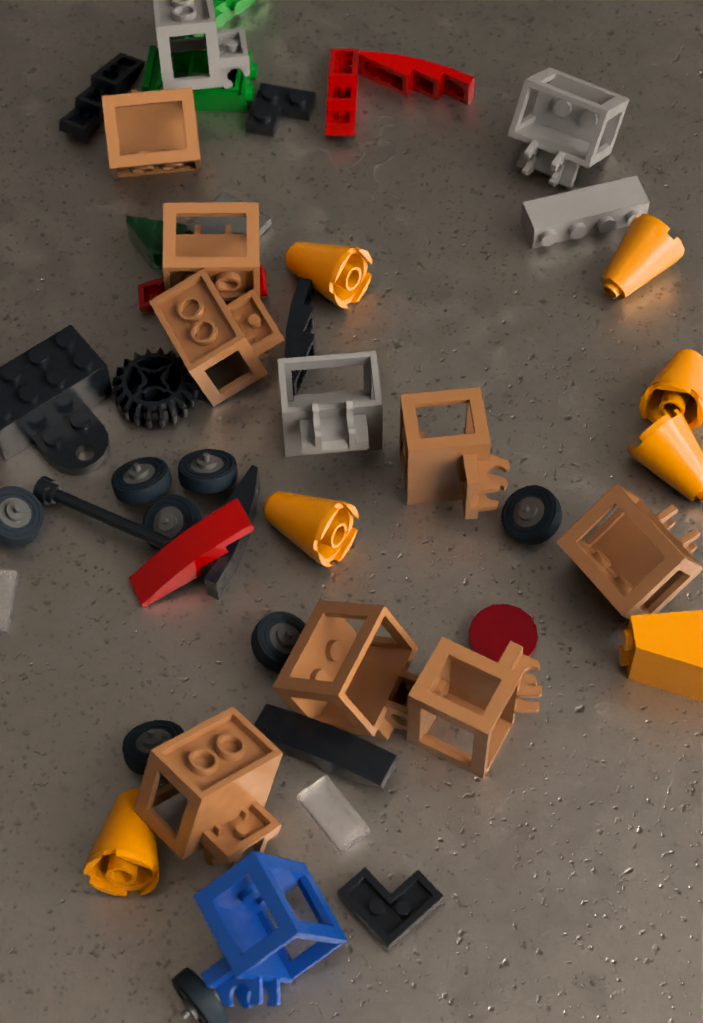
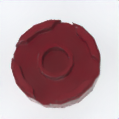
M509 604L491 605L482 609L473 618L468 633L469 648L498 663L509 642L512 641L523 646V654L531 657L538 642L537 626L531 616L519 607Z

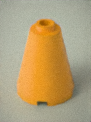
M645 213L640 217L637 215L631 221L601 277L602 290L612 299L626 298L679 261L684 255V247L678 236L673 240L667 234L670 228L658 218Z
M298 241L288 248L285 255L286 266L299 278L312 280V288L334 305L344 309L349 308L347 306L349 303L356 304L360 301L371 280L372 274L368 273L367 269L368 263L372 264V258L366 250L360 247Z
M691 349L677 351L645 389L639 404L641 416L645 421L648 418L652 423H655L667 413L673 418V410L678 409L683 414L690 429L696 426L698 428L703 420V357L698 352Z
M674 409L673 418L668 413L661 417L638 437L642 443L637 448L631 444L627 452L632 458L687 499L693 501L698 498L702 502L703 452L683 414L678 409Z
M277 491L270 495L264 503L263 511L266 521L320 565L331 567V561H341L351 548L356 537L357 529L352 526L354 518L359 520V513L356 507L348 502Z
M129 789L117 796L85 861L83 873L84 876L88 874L90 877L89 884L106 894L127 897L128 891L139 890V896L146 895L153 891L159 882L160 872L156 833L134 812L139 789Z

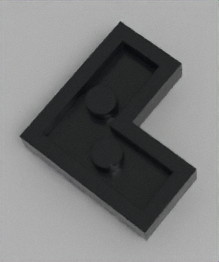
M260 83L245 123L246 132L274 137L281 116L309 121L316 103V92Z
M364 867L337 891V896L388 951L444 901V896L419 870L413 873L390 894L369 870Z

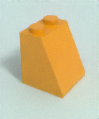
M703 610L630 615L627 629L622 630L623 645L618 647L619 663L621 667L626 666L628 679L703 702Z

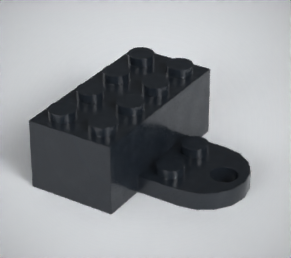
M71 324L0 367V455L5 461H8L34 445L47 462L58 472L70 476H78L97 470L105 463L110 453L108 433L104 425L90 409L111 397L113 390L106 363ZM90 451L94 453V456L89 460L83 461L78 459L79 455L83 452Z

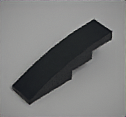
M119 53L91 75V86L75 97V108L59 120V131L83 140L86 139L104 121L101 96L127 94L144 69L145 61Z
M300 277L291 301L286 326L285 358L315 356L316 354L315 334L312 333L314 328V307L310 306L313 300L312 280ZM309 369L292 371L293 395H299Z
M252 465L224 504L226 505L238 498L252 525L256 516L260 487L258 467ZM250 533L227 545L226 548L229 552L213 561V566L204 577L208 595L217 600L220 599L236 572L248 544Z
M270 704L264 706L254 724L275 746L283 748L288 756L318 764L325 773L380 789L385 787L399 760L397 755L360 737L321 721Z

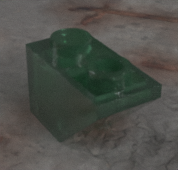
M127 216L126 223L129 240L151 268L163 270V221L152 220L146 217ZM176 223V234H188L187 225Z

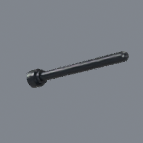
M47 476L41 477L34 486L33 494L42 504L55 505L59 503L161 549L172 541L168 536L64 492L63 488L59 486L58 481Z

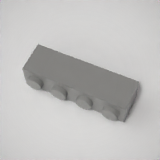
M636 175L522 202L521 224L532 249L551 246L555 243L571 239L576 240L584 236L606 233L613 229L629 226L637 215L640 217L643 213L648 214L650 201Z

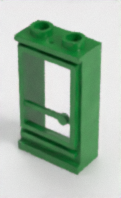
M156 45L149 46L141 86L142 92L161 90L160 87H163L159 51ZM207 50L171 53L173 71L188 72L186 77L192 76L193 72L209 73ZM248 50L250 61V75L248 77H245L240 69L230 70L229 74L236 75L234 87L229 89L216 87L193 90L195 110L247 113L249 101H254V84H252V80H257L258 65L253 63L252 51Z

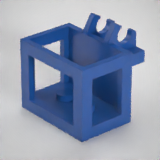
M253 851L193 896L224 955L223 958L200 975L207 988H215L225 1007L234 1006L233 993H235L243 1008L261 1005L263 1003V988L268 993L267 1006H279L281 1004L280 983L289 984L348 941L307 866L302 862ZM298 886L318 923L298 920L285 895ZM266 909H268L270 914L272 915L276 925L278 926L277 929H275L274 925L272 924L267 912L265 911ZM295 938L318 941L293 960L285 948V945Z

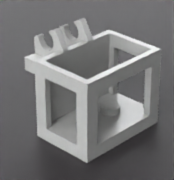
M153 0L163 90L192 87L193 90L216 87L229 89L233 86L232 81L227 78V74L231 72L230 70L240 69L245 77L250 75L249 53L244 28L217 31L213 0ZM204 34V37L169 39V37ZM207 50L209 75L174 78L171 53Z
M551 67L526 78L508 132V136L524 142L516 166L522 168L521 173L525 175L535 171L550 177L551 179H549L548 184L551 186L561 184L568 188L572 187L580 165L590 168L611 154L630 98ZM531 90H539L532 114L523 118Z
M376 351L277 359L286 457L383 449V404ZM363 365V390L293 395L292 371Z

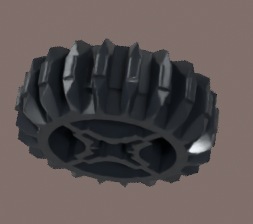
M161 347L157 353H152L147 348L145 355H139L135 352L134 360L124 358V367H117L116 377H113L112 396L119 413H123L127 421L134 419L137 427L146 422L150 430L154 424L159 423L164 429L165 422L171 421L176 425L178 421L177 416L186 418L188 414L187 409H194L195 399H198L199 394L198 384L189 373L181 357H176L173 350L164 354ZM178 382L180 384L175 392L171 391L173 385ZM138 384L137 392L132 395L131 392L134 386Z

